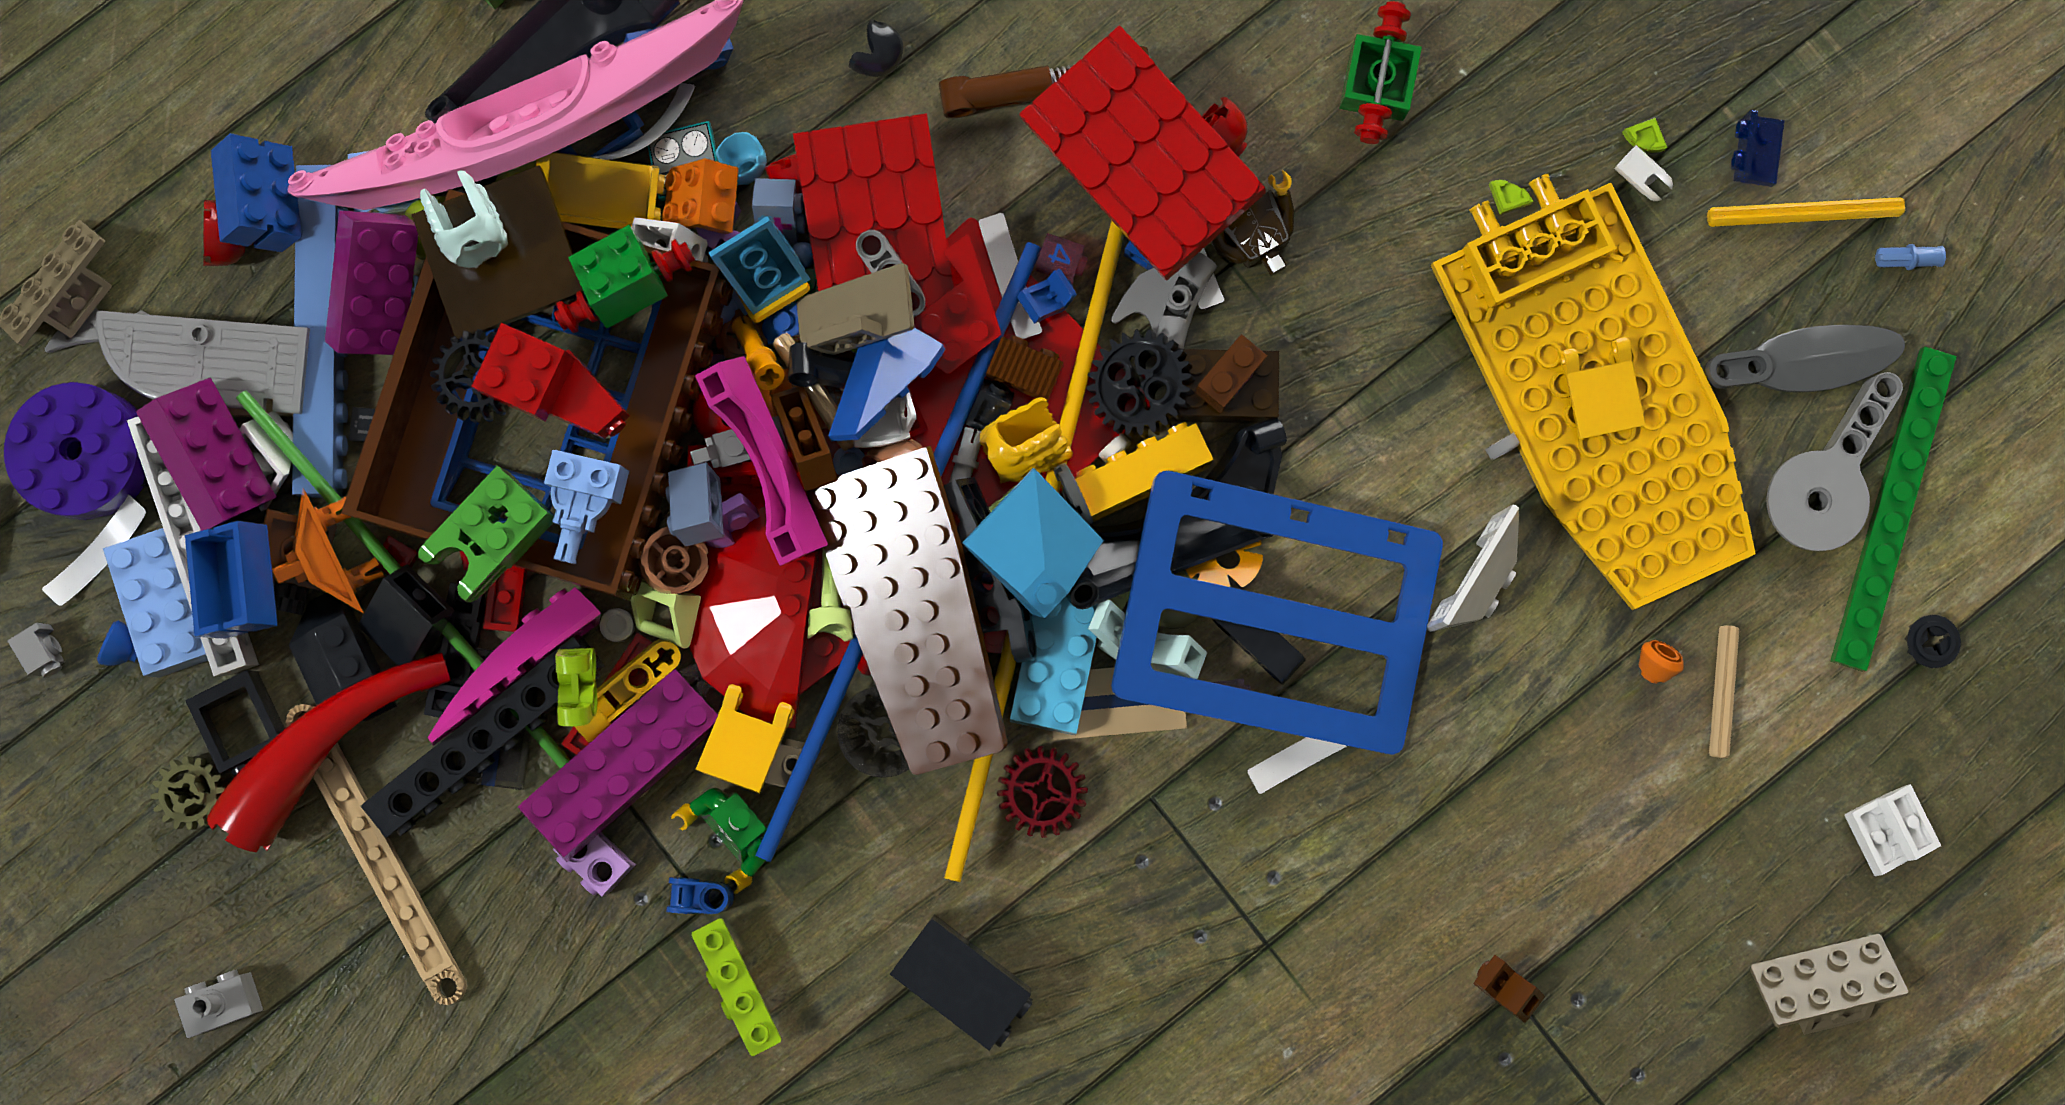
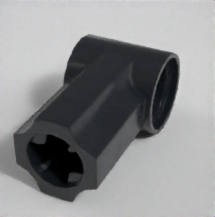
M806 342L795 343L789 349L788 381L799 387H810L818 383L844 389L854 360L821 353L820 351L808 348Z

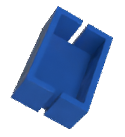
M231 133L227 135L211 150L220 242L249 246L254 242V248L283 252L302 237L298 198L289 194L287 190L290 185L288 180L295 173L292 146L263 141L259 145L258 139Z
M235 521L214 527V530L206 529L185 535L195 637L226 639L246 634L248 631L254 632L278 626L267 525Z

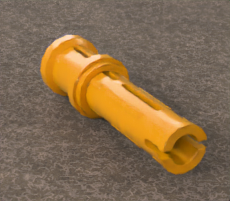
M740 316L732 322L731 327L747 355L746 361L751 372L754 374L758 387L763 390L777 388L784 380V370L776 363L774 352L764 346L749 317L743 316L746 324L743 323Z

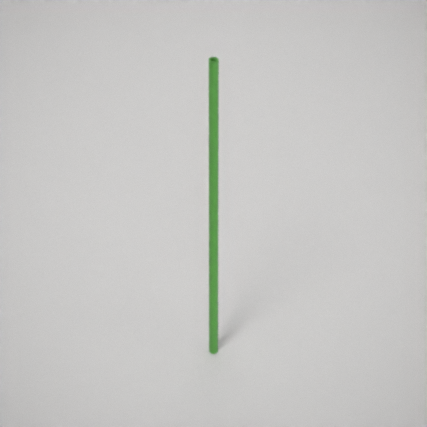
M247 390L241 392L236 397L239 403L328 504L341 500L342 498L253 396ZM353 517L343 520L389 574L402 567L361 520ZM448 621L442 634L475 671L484 660L452 623ZM508 708L519 721L518 713L514 709ZM542 726L534 731H531L529 727L526 729L560 769L571 760Z

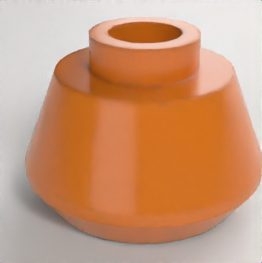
M1652 640L1642 645L1638 666L1641 669V675L1649 682L1655 684L1659 682L1665 683L1683 671V658L1672 646L1658 640Z

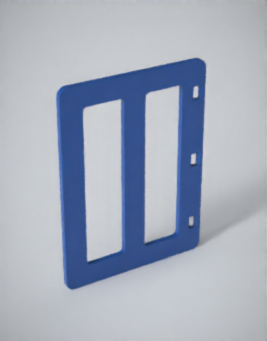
M1159 472L1152 482L1111 684L1112 691L1118 698L1390 755L1397 754L1402 750L1405 742L1443 548L1442 538L1438 533L1422 528L1178 472ZM1192 485L1211 489L1208 500L1191 497ZM1291 508L1308 511L1306 523L1290 519ZM1183 515L1399 563L1404 567V575L1395 619L1392 622H1386L1174 575L1170 567L1180 519ZM1388 530L1406 534L1403 545L1387 541ZM1164 609H1171L1382 655L1386 659V666L1377 712L1373 716L1155 671L1151 667V660L1161 612Z

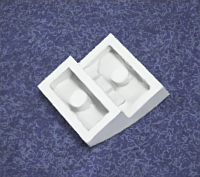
M1911 784L1882 795L1844 814L1874 876L1884 875L1903 863L1917 860L1941 846Z

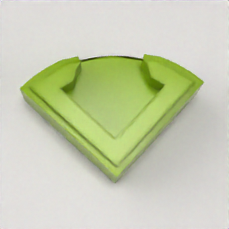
M1656 118L1626 128L1622 132L1632 146L1635 147L1637 145L1644 152L1657 153L1667 149Z
M1495 180L1489 183L1500 215L1533 203L1530 194L1524 188L1522 189L1506 180Z

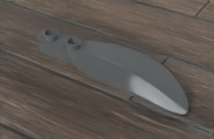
M1825 325L1808 327L1773 337L1754 350L1717 355L1707 362L1704 373L1709 384L1719 389L1759 384L1784 392L1824 391L1852 384L1882 371L1902 355L1905 341L1900 334L1894 331L1874 326ZM1749 363L1754 365L1755 373L1749 371ZM1718 367L1724 372L1723 378L1717 374Z

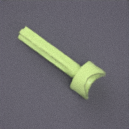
M823 548L822 607L808 611L807 638L809 639L817 632H826L838 636L844 642L853 639L854 632L850 610L841 607L842 600L836 588Z

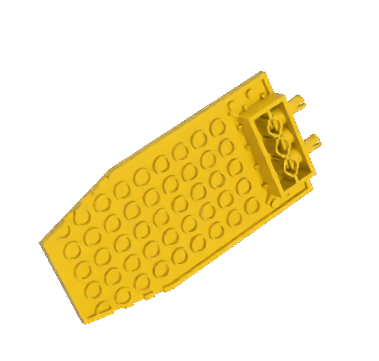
M1544 174L1541 176V179L1538 177L1529 182V186L1532 188L1540 204V211L1500 227L1489 200L1482 202L1481 206L1477 204L1469 209V211L1472 213L1482 236L1467 243L1462 250L1439 259L1430 266L1510 433L1514 432L1520 442L1517 446L1544 504L1631 610H1634L1755 555L1754 543L1748 515L1744 511L1741 498L1743 492L1735 470L1734 462L1736 459L1734 450L1729 442L1727 419L1612 183L1591 192L1587 189L1567 199L1560 200L1549 178V174ZM1626 337L1631 343L1632 363L1645 426L1579 439L1566 376L1559 354L1567 349H1576L1579 355L1580 371L1615 364L1617 362L1612 352L1611 342Z

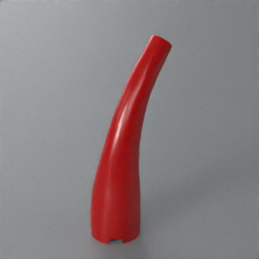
M438 653L410 661L377 673L345 688L306 712L266 744L238 772L209 812L207 822L210 828L214 830L218 825L228 833L225 841L238 848L257 853L260 846H263L268 851L313 776L343 735L371 713L390 702L419 690L422 692L451 682L443 654Z

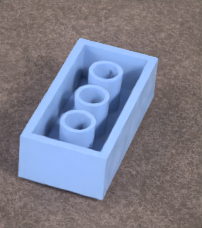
M161 528L103 548L142 675L159 678L208 661L201 638L194 636L192 611L164 529Z

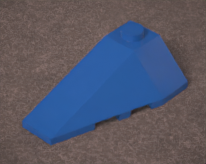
M914 327L913 330L858 347L828 435L830 440H859L886 414L884 407L897 397L903 398L910 392L907 387L908 384L917 376L924 378L932 371L946 350L944 345Z

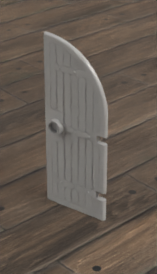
M97 311L96 313L98 339L106 361L119 379L145 397L154 400L211 377L227 408L245 409L236 397L241 392L247 390L264 410H266L267 399H273V412L302 414L310 328Z

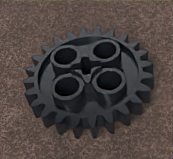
M1135 329L1133 339L1126 333H1122V343L1118 344L1113 339L1110 340L1112 347L1110 352L1102 348L1100 349L1104 359L1102 361H1092L1098 367V371L1088 373V376L1095 380V384L1087 386V390L1096 394L1089 399V403L1093 406H1099L1094 413L1099 418L1105 417L1102 422L1107 427L1114 425L1113 431L1118 434L1125 430L1126 435L1130 438L1135 436L1136 431H1138L1141 437L1147 438L1148 429H1151L1156 435H1160L1159 425L1163 424L1170 429L1172 428L1170 422L1172 416L1180 420L1182 419L1178 409L1179 407H1190L1183 399L1184 396L1194 395V391L1188 388L1186 384L1194 382L1195 378L1191 374L1186 373L1193 368V365L1189 361H1183L1187 357V353L1182 349L1177 350L1178 343L1174 340L1168 342V337L1163 333L1159 334L1156 338V334L1148 329L1144 337L1138 329ZM1152 356H1157V362L1154 367L1146 369L1147 360ZM1132 357H1135V365H1136L1135 368H1136V371H1135V369L1132 367V363H1131V358H1132ZM1126 368L1125 377L1120 381H1115L1116 373L1120 369ZM1138 375H1140L1143 379H1145L1144 381L1141 382V387H1142V390L1144 391V394H1143V392H1141L1139 389L1136 388V387H1139V386H1140V380H1139ZM1163 386H1167L1166 395L1162 399L1155 400L1156 391ZM1145 396L1149 400L1151 409L1149 411H1146L1147 405L1145 401ZM1136 398L1135 407L1131 411L1125 412L1127 401Z

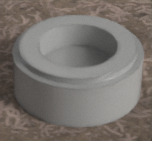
M1513 432L1487 447L1485 451L1489 458L1494 460L1517 447L1520 442Z

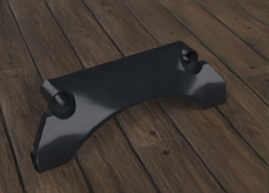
M539 0L451 86L428 105L425 117L436 124L439 117L459 107L499 92L581 55L586 54L590 58L592 47L599 42L607 41L609 44L616 46L624 42L628 33L646 29L653 30L680 2L679 0ZM498 175L474 183L481 184L484 187L494 183ZM463 186L451 189L466 194Z
M1272 418L1238 431L1217 465L1205 479L1274 494L1282 459L1281 446L1287 442L1286 433L1281 421L1278 418ZM1196 486L1191 492V497L1208 500L1211 489ZM1183 515L1179 522L1170 570L1173 574L1274 535ZM1145 518L1114 526H1090L1104 541L1070 592L1065 596L1074 607L1082 610L1088 609L1093 605L1131 590Z

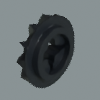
M1926 615L1919 617L1918 620L1909 626L1910 629L1905 638L1908 645L1907 653L1912 655L1916 660V664L1929 668H1941L1955 660L1960 651L1961 638L1958 629L1949 619L1940 615ZM1928 632L1931 637H1944L1935 644L1936 650L1933 647H1922L1925 644L1924 642L1928 640Z

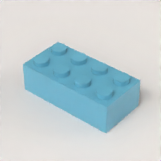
M1064 597L1046 618L1032 614L1037 656L1034 661L1022 662L1010 722L1076 736L1097 638L1088 628L1098 604L1088 609H1077Z

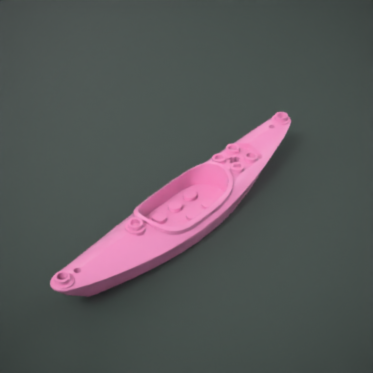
M715 0L617 47L609 44L607 41L599 42L592 47L590 58L586 54L581 55L499 92L459 107L439 117L436 124L433 121H425L416 128L413 134L406 137L402 133L395 134L382 147L313 173H306L304 170L298 171L288 180L290 184L287 189L288 193L297 198L368 210L420 198V191L424 188L429 191L430 195L448 189L461 187L463 185L457 173L460 170L468 173L474 179V182L556 152L634 112L715 62L737 24L744 0Z

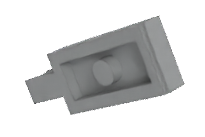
M773 417L772 419L785 448L788 449L779 417ZM732 429L705 438L707 447L690 451L694 465L711 461L713 468L720 466L723 468L751 460L745 447Z

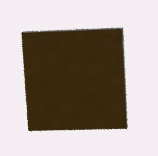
M540 165L484 186L489 200L495 206L499 219L503 223V229L507 233L508 245L497 257H491L477 268H464L449 261L440 251V247L434 239L435 233L431 231V225L427 220L425 211L421 210L411 214L455 337L462 341L463 331H469L474 337L477 329H482L486 333L499 328L501 323L509 324L556 306V303L559 301L566 302L576 298V292L583 291L568 258L574 253ZM467 193L441 203L446 209L453 228L462 225L476 216ZM472 241L464 247L473 246L479 242Z

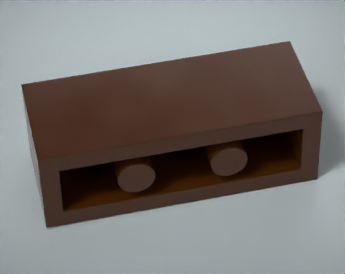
M797 386L772 394L771 398L776 416L779 417L786 444L804 491L837 481L830 450L805 388Z

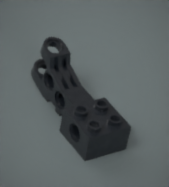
M975 477L957 479L944 485L961 543L991 513ZM962 543L983 637L988 632L1008 629L1014 660L1017 663L1034 661L1037 656V646L1031 613ZM984 573H988L993 578L994 583L991 590H987L982 585L981 579ZM990 606L996 608L999 613L997 624L988 619L987 611Z

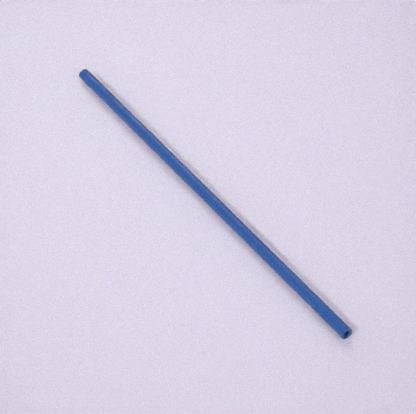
M1026 243L995 313L1002 335L978 352L933 454L940 477L945 470L983 384L987 369L1000 339L1004 336L1019 302L1017 296L1021 290L1025 289L1042 249L1036 244ZM853 633V639L850 640L755 856L771 862L863 655L855 633Z

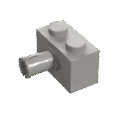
M236 969L217 976L218 983L206 987L205 981L184 989L186 995L174 999L187 1038L206 1033L264 1011L251 972L239 975Z

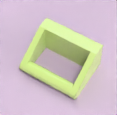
M642 578L638 593L636 595L632 594L631 597L636 628L659 639L670 641L684 649L688 648L691 644L701 596L691 592L683 594L658 593L649 587ZM656 601L669 606L674 630L652 622Z

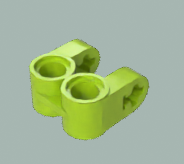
M558 649V652L555 654L556 673L559 682L558 725L582 726L589 724L597 714L598 705L597 685L595 682V649Z

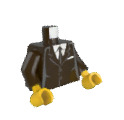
M1282 170L1283 181L1280 184L1276 185L1275 177L1272 174L1268 177L1269 185L1276 190L1274 194L1269 190L1211 241L1218 255L1235 264L1243 263L1247 268L1262 261L1270 276L1279 273L1287 267L1279 251L1288 245L1290 236L1293 234L1294 206L1291 192L1288 190L1291 187L1292 179L1284 170Z

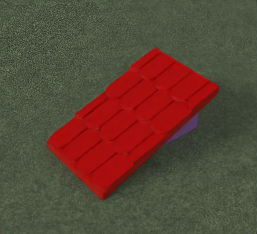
M1119 25L1108 34L1109 36L1105 37L1091 49L1083 59H1080L1065 72L1057 82H1054L1039 95L1032 104H1029L1022 110L1019 115L1023 122L1167 281L1267 192L1257 176L1231 150L1224 139L1186 100L1185 96L1156 66L1155 62Z
M927 113L910 117L879 120L877 122L846 125L844 127L819 129L811 132L793 133L818 291L871 274L856 250L858 237L867 230L880 231L889 241L902 262L908 265L910 274L925 295L923 310L954 288L950 261L943 253L948 246ZM874 235L866 236L862 242L863 250L870 255L877 254L881 249L880 239ZM887 264L882 269L894 266L895 264ZM911 292L912 308L915 310L920 305V299L916 293Z

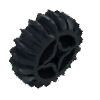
M477 329L474 337L469 331H463L462 341L455 336L450 337V342L453 345L450 349L444 345L440 346L441 352L445 354L442 359L439 357L432 358L433 363L440 366L439 370L429 372L431 377L439 380L431 385L433 391L440 392L436 400L441 405L447 404L445 411L452 415L457 412V418L462 421L470 417L473 423H479L483 416L486 421L491 422L494 418L493 411L500 416L506 415L503 407L505 404L487 397L471 387L474 382L473 376H476L475 373L479 371L478 369H480L483 363V359L478 356L477 351L489 350L496 335L493 331L486 336L482 329ZM464 359L462 369L455 373L457 366ZM455 389H472L473 394L478 397V402L462 401Z

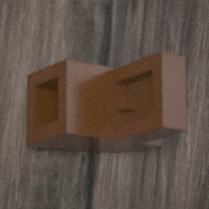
M1496 955L1490 961L1488 960L1482 964L1478 970L1477 979L1473 983L1523 1023L1527 1022L1545 998L1537 987L1517 974L1505 961Z

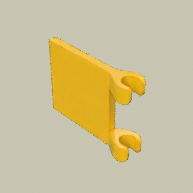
M1626 337L1611 342L1612 352L1617 362L1615 364L1580 371L1579 355L1576 349H1567L1559 354L1566 376L1579 439L1645 426L1632 363L1631 343Z
M730 684L696 770L760 793L785 731L794 716V709L790 704L779 703L773 724L739 713L737 709L742 702L744 693H742L740 686Z

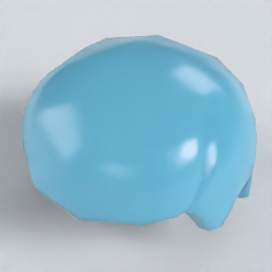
M748 132L734 133L725 138L715 152L718 162L739 168L737 186L748 185L755 181V178L761 177L767 164L766 153L761 143Z

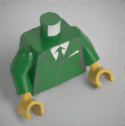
M711 788L694 799L690 804H683L672 814L671 819L676 816L683 819L685 824L679 828L680 830H686L698 816H701L741 863V868L725 877L726 884L732 880L735 881L737 889L734 891V894L751 885V876H754L766 861L755 855L767 828L736 792L726 794L719 788Z

